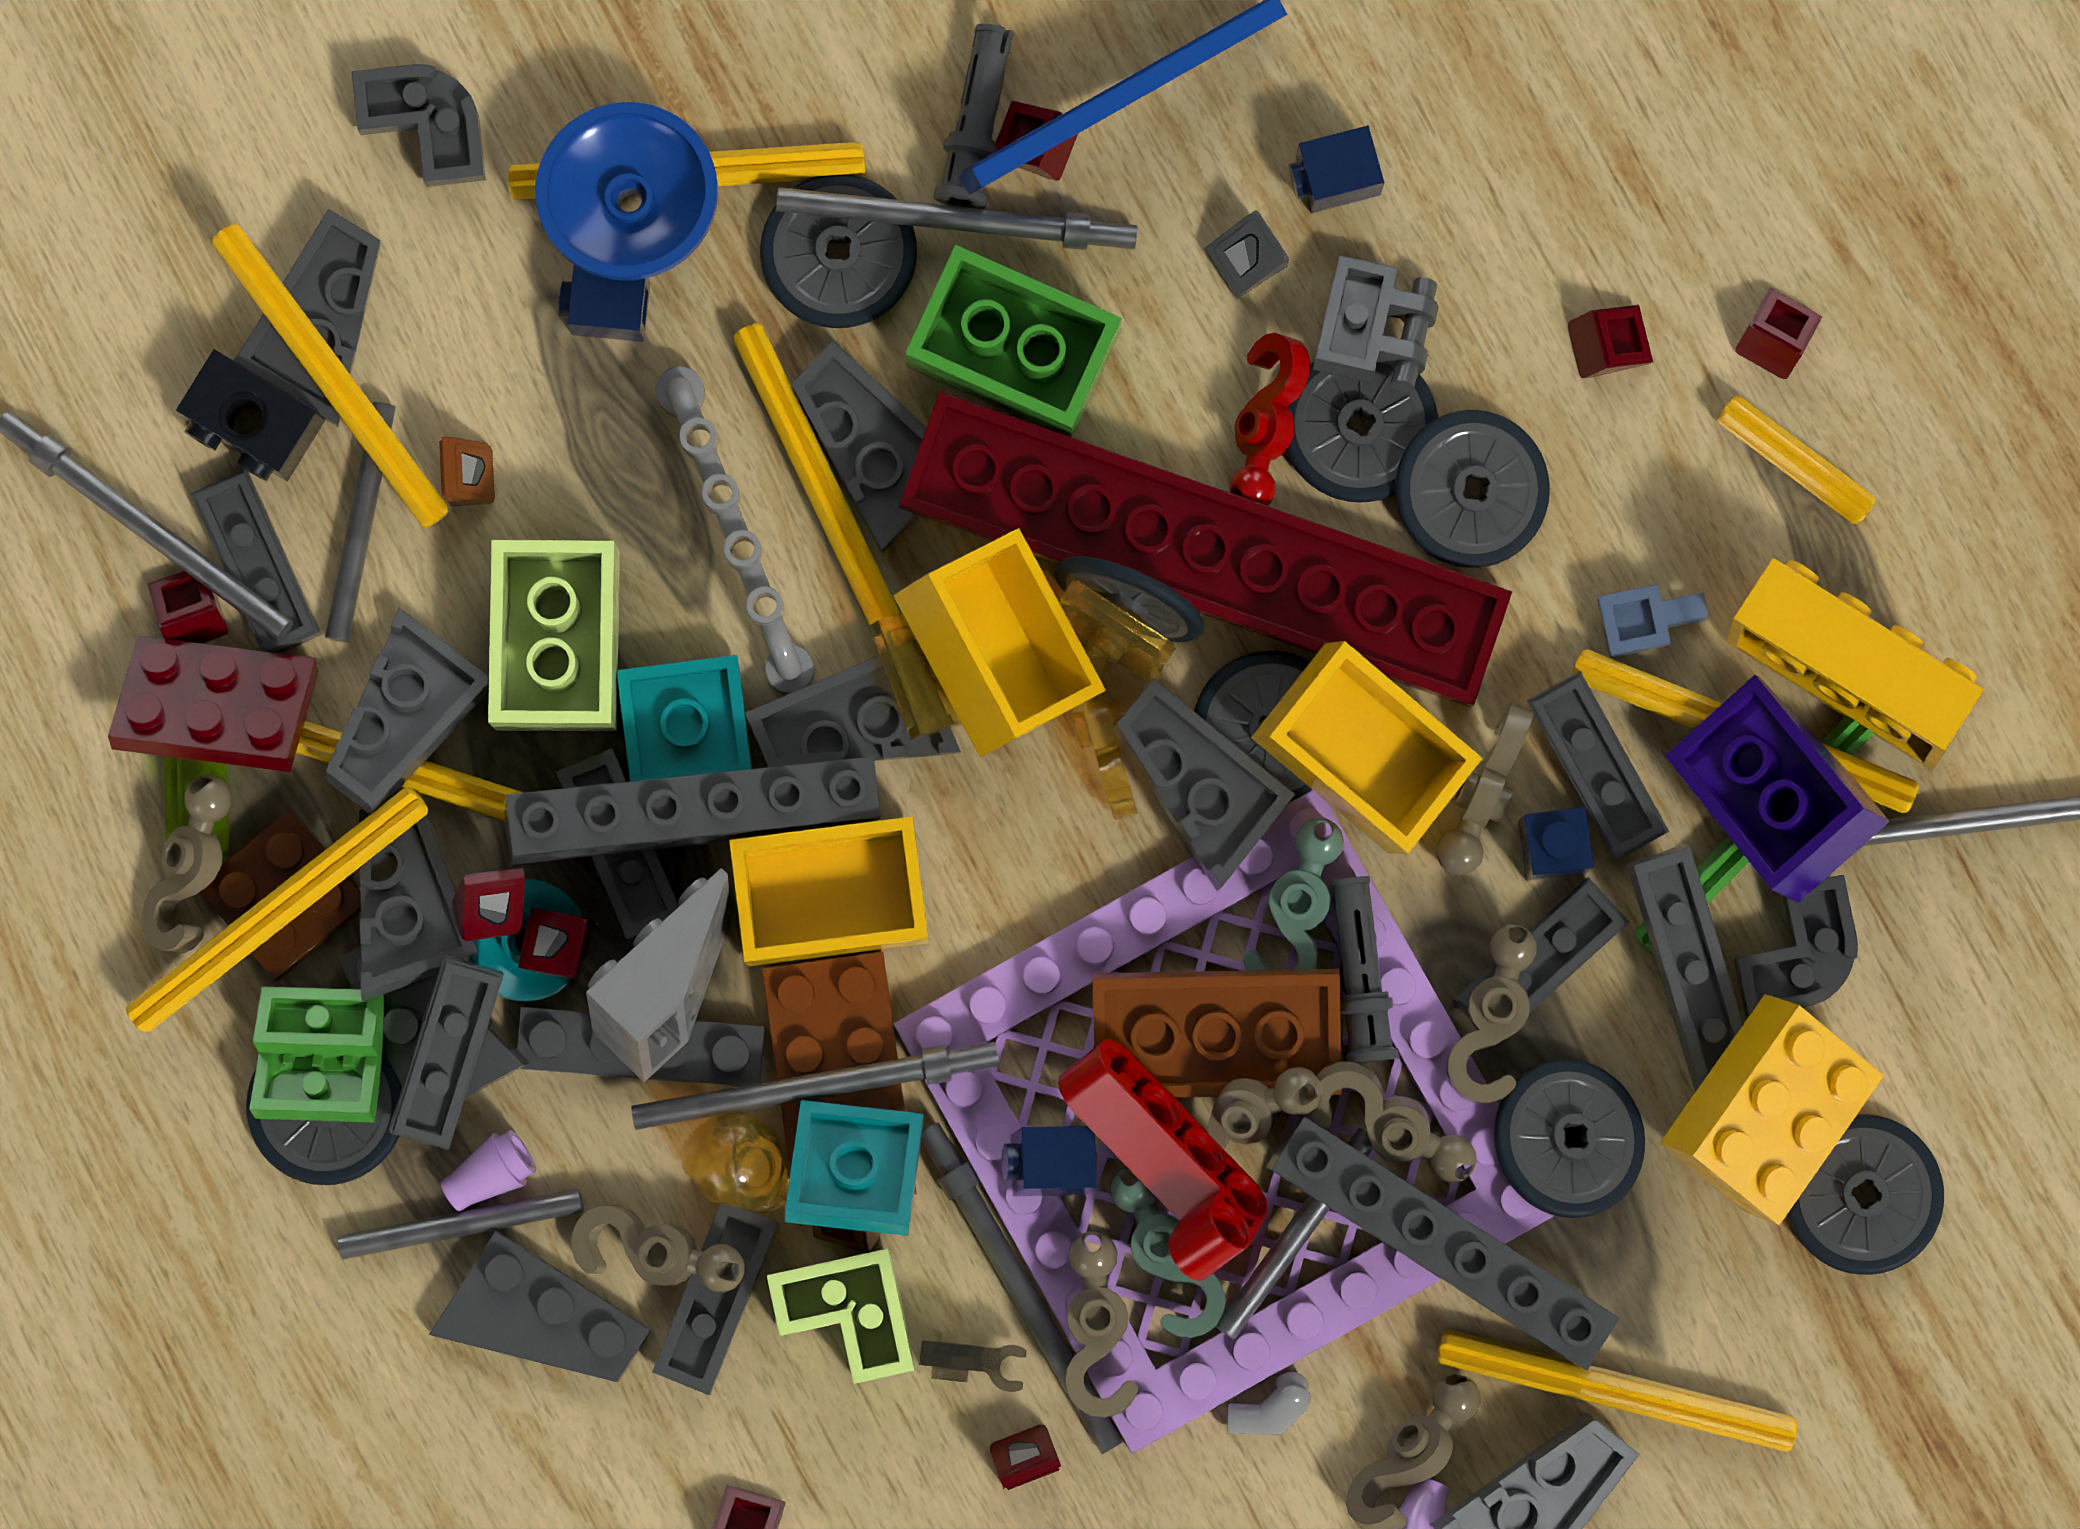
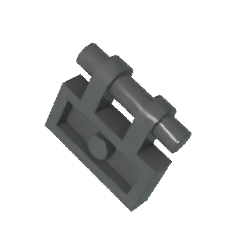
M1339 255L1313 370L1372 383L1376 363L1390 365L1394 369L1391 387L1402 393L1412 392L1415 388L1417 375L1423 373L1426 367L1428 350L1424 347L1428 328L1433 327L1436 322L1439 308L1434 300L1437 283L1430 278L1418 277L1413 282L1411 292L1394 289L1398 268ZM1387 316L1400 318L1404 323L1401 339L1383 335Z

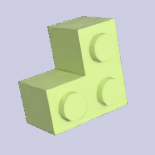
M890 1249L767 1275L779 1336L841 1324L853 1384L916 1370Z

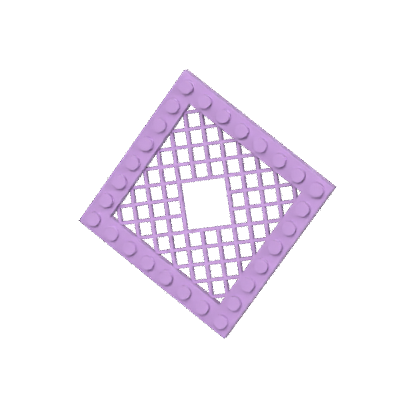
M1313 790L1286 805L1224 886L1216 891L1204 870L1193 856L893 1023L911 1057L922 1055V1048L946 1044V1050L985 1044L996 1037L995 1045L998 1062H1000L1006 1039L1039 1048L1030 1081L997 1072V1066L952 1074V1081L927 1086L1076 1353L1083 1349L1085 1345L1079 1343L1071 1334L1067 1323L1068 1307L1074 1297L1083 1291V1280L1071 1268L1068 1258L1069 1249L1074 1239L1082 1233H1086L1095 1199L1115 1204L1111 1194L1099 1191L1098 1187L1107 1157L1121 1160L1103 1142L1101 1146L1095 1144L1096 1154H1098L1096 1162L1097 1188L1084 1195L1087 1198L1078 1229L1059 1196H1013L1012 1180L1005 1181L1002 1173V1149L1004 1143H1011V1134L1021 1127H1032L1027 1125L1035 1093L1064 1100L1059 1089L1038 1083L1047 1051L1080 1060L1093 1049V1009L1062 1000L1093 984V974L1122 973L1116 970L1156 949L1150 972L1160 971L1165 950L1198 959L1195 972L1204 971L1207 962L1238 971H1246L1244 957L1248 951L1255 950L1260 932L1287 940L1278 927L1262 922L1269 901L1270 891L1276 880L1285 872L1297 869L1301 857L1297 853L1295 846L1296 833L1306 821L1317 817L1326 818L1336 823L1342 831L1344 839L1341 854L1331 864L1324 865L1321 877L1329 887L1331 895L1330 909L1323 923L1335 943L1313 938L1317 949L1334 953L1330 969H1339L1342 958L1334 890L1331 886V881L1369 875L1328 802ZM1326 822L1318 823L1315 827L1316 833L1321 837H1328L1332 833L1331 826ZM1370 878L1369 887L1377 937L1382 992L1388 991L1389 997L1393 999V1007L1388 1010L1392 1045L1394 1048L1399 1049L1400 1057L1393 1060L1385 1092L1383 1091V1101L1391 1097H1401L1394 1095L1403 1063L1425 1103L1417 1102L1425 1108L1430 1124L1432 1117H1434L1444 1136L1455 1134L1465 1137L1473 1145L1477 1153V1163L1473 1172L1468 1176L1474 1188L1473 1191L1455 1200L1459 1182H1449L1445 1199L1430 1194L1427 1195L1503 1244H1506L1552 1218L1554 1215L1543 1212L1525 1201L1510 1185L1500 1167L1494 1143V1125L1499 1107L1498 1102L1495 1101L1490 1104L1473 1103L1462 1098L1452 1088L1446 1073L1447 1058L1453 1045L1461 1037ZM1262 889L1254 921L1222 912ZM1354 913L1355 926H1356V934H1357V943H1358V951H1359V959H1360V963H1361L1360 950H1359V941H1358V933H1357V925H1356V917H1355V913ZM1209 919L1201 950L1170 942L1173 938ZM1218 921L1251 930L1242 962L1209 953ZM1291 945L1285 970H1294L1298 954L1293 945ZM1362 977L1363 992L1365 993V991H1364L1363 977ZM1340 990V997L1346 996V991ZM1050 1008L1042 1039L1010 1031V1029ZM1059 1009L1092 1018L1083 1051L1050 1042ZM1341 1035V1045L1349 1046L1348 1036ZM1470 1055L1466 1067L1468 1075L1479 1084H1487ZM995 1081L1027 1089L1019 1121L1015 1118ZM1342 1088V1095H1339L1332 1123L1329 1127L1323 1129L1329 1130L1336 1137L1338 1133L1350 1137L1354 1135L1357 1129L1342 1125L1341 1121L1349 1092L1360 1094L1357 1090ZM1067 1106L1062 1126H1071L1074 1112L1069 1106ZM1289 1114L1283 1138L1297 1116ZM1303 1115L1316 1124L1312 1116ZM1373 1149L1368 1157L1376 1161L1377 1152ZM1422 1155L1410 1161L1405 1181L1413 1186L1421 1157H1423ZM1461 1165V1167H1462L1463 1169H1467V1168L1470 1166V1165ZM1273 1172L1268 1192H1263L1267 1199L1268 1212L1251 1242L1253 1246L1244 1277L1217 1270L1214 1273L1217 1279L1242 1285V1288L1256 1269L1262 1246L1271 1249L1276 1242L1275 1240L1264 1238L1273 1205L1298 1211L1303 1203L1276 1196L1281 1179L1276 1173ZM1157 1207L1160 1214L1174 1216L1169 1210ZM1328 1211L1323 1219L1348 1225L1339 1259L1307 1250L1308 1238L1293 1260L1286 1289L1273 1286L1269 1292L1283 1298L1254 1313L1235 1340L1221 1332L1188 1351L1191 1338L1182 1337L1178 1349L1146 1340L1155 1306L1188 1315L1187 1319L1196 1318L1203 1312V1310H1200L1204 1291L1198 1285L1196 1286L1192 1304L1189 1307L1158 1298L1163 1278L1155 1275L1149 1295L1116 1286L1125 1252L1132 1254L1131 1245L1128 1244L1135 1217L1133 1213L1127 1212L1120 1240L1111 1239L1116 1246L1118 1256L1117 1264L1108 1279V1289L1119 1296L1147 1303L1138 1336L1128 1320L1127 1329L1118 1343L1106 1356L1091 1365L1086 1372L1101 1398L1113 1395L1125 1381H1133L1137 1384L1138 1393L1131 1405L1121 1413L1111 1416L1133 1454L1442 1279L1384 1242H1380L1348 1260L1357 1228H1362L1340 1214ZM1089 1235L1084 1239V1247L1089 1252L1090 1250L1085 1241L1101 1245V1241L1096 1235ZM1304 1258L1336 1267L1295 1290ZM1144 1348L1176 1358L1155 1369Z

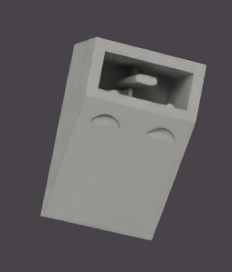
M722 868L708 881L702 877L693 882L681 895L678 901L679 907L663 922L657 918L647 924L635 938L633 943L635 948L618 963L615 960L606 962L595 972L589 981L588 987L590 989L586 991L593 1034L643 1082L689 1041L732 918L728 874Z

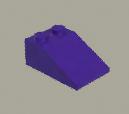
M1757 675L1750 678L1665 755L1771 890L1798 903L1890 822L1855 778Z

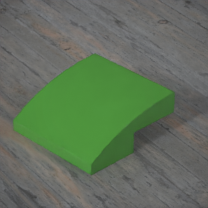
M262 987L253 1037V1044L259 1053L249 1108L255 1119L375 1123L382 1063L384 995L362 1001L361 989Z

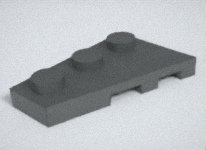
M328 209L284 279L283 285L351 375L381 241ZM263 313L234 361L316 409L326 421L339 427L341 417Z
M399 608L391 624V632L381 654L377 655L372 666L370 679L357 708L353 709L328 764L326 781L368 814H372L400 789L489 693V676Z

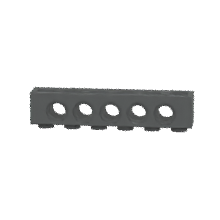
M874 756L506 794L503 804L510 865L722 843L733 839L878 821L881 817Z
M1297 1116L1266 1165V1168L1586 1371L1620 1319L1612 1312L1304 1116Z

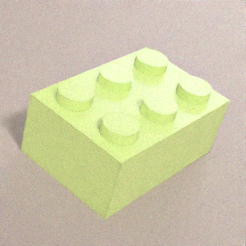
M491 540L488 723L496 731H617L620 551L614 541Z

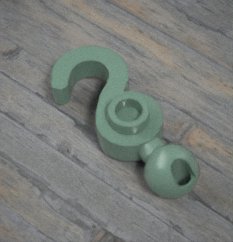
M1317 817L1310 819L1300 826L1295 839L1297 853L1301 857L1297 869L1287 871L1281 875L1270 891L1269 905L1272 915L1282 934L1297 950L1299 958L1294 970L1316 969L1318 953L1314 939L1307 930L1313 929L1320 924L1330 909L1331 895L1329 887L1321 877L1324 865L1335 861L1343 850L1344 839L1342 831L1336 823L1326 818ZM1318 823H1328L1332 829L1331 835L1328 837L1319 836L1315 830ZM1250 950L1246 953L1244 957L1246 971L1269 970L1258 951Z
M1127 1166L1116 1172L1113 1177L1110 1192L1112 1200L1118 1208L1125 1212L1133 1213L1138 1223L1132 1234L1130 1246L1134 1260L1140 1268L1152 1275L1170 1281L1189 1282L1198 1285L1204 1291L1206 1297L1205 1308L1196 1318L1186 1319L1174 1316L1173 1314H1165L1161 1318V1326L1175 1336L1193 1338L1204 1335L1218 1324L1224 1313L1226 1298L1222 1284L1214 1273L1204 1281H1195L1179 1270L1168 1248L1169 1237L1179 1220L1172 1215L1160 1214L1155 1204L1157 1197L1139 1179H1137V1183L1133 1186L1125 1185L1121 1181L1122 1172L1128 1170Z

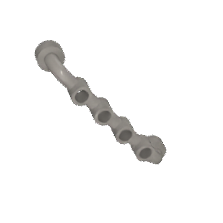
M672 367L666 370L657 381V400L667 414L678 418L681 425L680 442L686 454L694 458L704 483L702 486V498L706 507L716 514L726 539L724 543L725 556L728 563L738 570L748 595L746 600L747 612L750 619L760 626L771 653L765 665L767 679L777 692L784 695L790 694L811 685L815 675L812 658L805 649L793 645L783 620L784 603L780 594L770 587L760 562L762 558L760 542L756 535L748 531L738 506L740 502L738 486L733 478L726 475L716 450L718 446L717 433L712 423L704 419L700 408L705 400L703 382L700 376L688 367ZM695 430H705L710 434L708 443L702 447H693L688 443L690 434ZM720 485L727 486L732 490L730 499L722 504L715 503L710 499L711 491ZM741 541L750 542L754 546L752 556L746 560H738L732 556L733 547ZM769 597L777 603L775 611L769 616H759L754 612L756 602L761 598Z

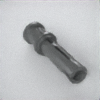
M978 24L975 26L973 49L970 63L968 64L955 131L950 132L944 141L943 149L948 153L942 185L935 187L933 197L945 205L985 209L987 206L988 198L983 194L984 187L969 195L959 176L962 175L961 171L998 151L995 141L992 140L996 111L998 110L1007 57L1014 34L1011 30H1005L1004 27L993 24Z
M1370 876L1350 877L1331 881V886L1334 890L1339 945L1346 996L1340 997V1013L1346 1016L1350 1050L1349 1053L1344 1055L1345 1062L1352 1061L1358 1064L1400 1058L1399 1049L1392 1047L1388 1010L1393 1007V999L1389 997L1388 991L1382 992L1377 937L1369 887ZM1354 913H1355V917H1356V925H1357V933H1358V941H1359V950H1360L1361 963H1360V959H1359V951H1358V943H1357V934H1356V926H1355ZM1362 977H1363V983H1364V991H1365V993L1363 992Z

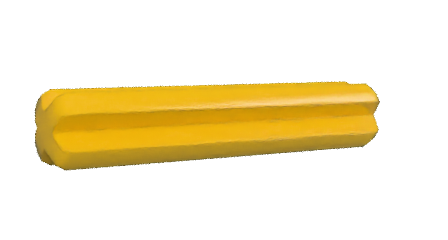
M1735 395L1720 412L1717 420L1721 426L1852 524H1858L1863 521L1873 508L1876 501L1874 495L1743 397Z

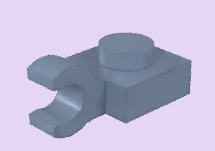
M1658 584L1603 595L1597 598L1610 658L1669 646L1671 641L1668 627L1706 621V617H1709L1704 592L1661 601Z

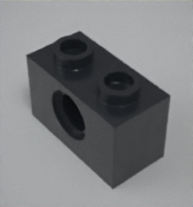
M215 349L211 352L175 410L189 423L184 431L187 435L214 451L222 442L240 453L235 462L236 464L266 482L272 473L288 482L325 422L316 409ZM247 407L261 409L262 421L254 432L246 435L234 432L233 422L238 412Z

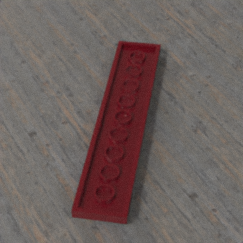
M940 391L899 505V509L991 541L1019 528L1034 556L1057 564L1065 558L1085 556L1127 566L1172 588L1186 598L1200 614L1315 654L1319 652L1325 643L1346 641L1390 680L1470 708L1475 705L1513 592Z

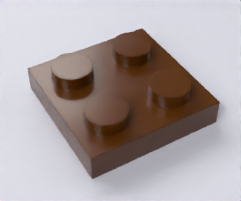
M289 809L222 865L215 879L206 888L201 890L200 893L229 926L326 849L295 812ZM348 876L251 953L275 981H279L361 911V890Z

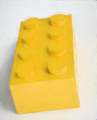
M1772 558L1733 618L1726 642L1843 716L1854 719L1861 726L1872 731L1875 736L1933 771L1985 690L1974 683L1978 678L1977 675L1954 659L1946 658L1942 663L1922 650L1925 645L1924 642L1907 629L1893 625L1889 630L1869 617L1872 613L1871 609L1854 596L1841 592L1836 597L1817 585L1819 577L1801 563L1789 559L1784 565L1775 558Z

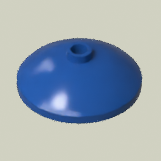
M619 102L591 109L577 116L558 132L541 159L536 178L535 197L539 218L548 238L568 261L598 277L612 280H639L659 275L674 268L697 249L707 235L716 213L718 182L709 150L696 131L685 121L657 106L637 102ZM627 196H637L642 200L639 208L631 212L622 210L620 203Z

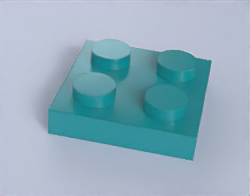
M738 655L617 670L630 782L752 769Z
M801 1100L785 1206V1222L908 1236L923 1129V1114Z

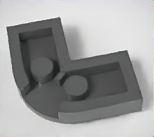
M423 64L352 71L357 128L360 135L418 129L423 180L426 187L486 180L479 114L471 95L456 79L436 70L435 66Z
M1844 875L1826 878L1799 903L1782 895L1793 947L1734 959L1746 1019L1764 994L1798 1004L1805 1008L1827 1000L1844 984L1858 953L1857 934Z

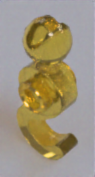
M1082 644L1101 682H1103L1108 671L1106 657L1099 649L1089 644ZM1104 692L1082 703L1083 711L1073 713L1072 717L1081 748L1094 747L1114 820L1138 814L1126 774L1118 738L1112 730L1113 726L1123 715L1118 700L1107 704Z

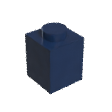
M1369 125L1298 144L1297 162L1289 164V173L1297 199L1307 197L1311 214L1381 195L1385 182Z
M574 265L572 282L562 281L559 317L568 318L567 324L572 335L644 342L650 293L649 278L639 280L606 279L590 274Z
M1586 807L1525 814L1518 821L1526 881L1586 874L1594 868Z
M1088 1126L1021 1127L1011 1134V1143H1004L1002 1149V1173L1005 1181L1012 1180L1013 1196L1086 1195L1096 1189L1095 1133Z

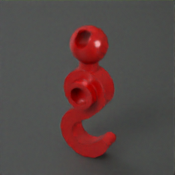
M1275 332L1262 336L1254 343L1247 354V362L1251 365L1270 370L1280 360V369L1274 381L1258 391L1236 418L1234 425L1236 444L1242 454L1247 455L1245 466L1237 470L1229 482V493L1267 506L1272 503L1276 494L1274 478L1271 472L1268 471L1270 461L1280 457L1290 446L1294 437V420L1292 412L1287 406L1298 399L1306 386L1310 372V358L1308 350L1303 343Z

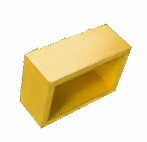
M1019 528L928 573L893 595L980 758L1106 691Z
M1346 641L1325 643L1251 737L1387 853L1409 854L1483 759Z
M913 816L729 840L744 962L748 967L930 943Z
M1764 994L1665 1134L1660 1144L1744 1212L1779 1226L1884 1075L1803 1007Z

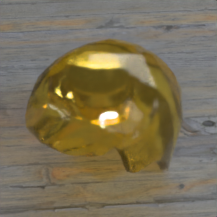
M743 1112L720 1115L699 1125L689 1134L688 1139L684 1141L681 1152L682 1167L685 1173L700 1187L705 1198L709 1201L731 1205L753 1213H767L782 1207L786 1203L787 1196L785 1193L788 1191L789 1176L783 1162L781 1148L776 1135L760 1118Z

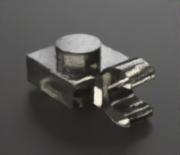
M922 1340L919 1365L932 1366L931 1379L968 1382L969 1370L982 1371L989 1375L991 1381L999 1389L1007 1392H1016L1023 1389V1382L1004 1378L1000 1371V1365L1009 1356L1026 1357L1027 1350L1018 1345H1005L994 1348Z

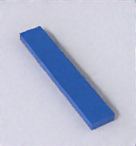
M1263 0L961 171L962 175L959 177L969 195L1283 18L1288 15L1280 0Z

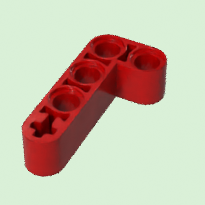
M1105 1039L1059 1076V1091L1070 1109L1179 1220L1169 1237L1168 1248L1174 1263L1182 1273L1195 1281H1204L1251 1244L1268 1212L1267 1199L1263 1191L1128 1049L1119 1042Z

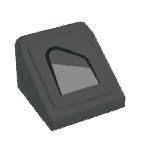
M1258 210L1244 217L1204 249L1237 299L1287 268L1289 257Z

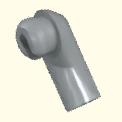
M1286 1372L1277 1377L1275 1391L1262 1404L1228 1403L1227 1434L1280 1435L1284 1433L1309 1407L1311 1394L1308 1391L1306 1378L1297 1372Z

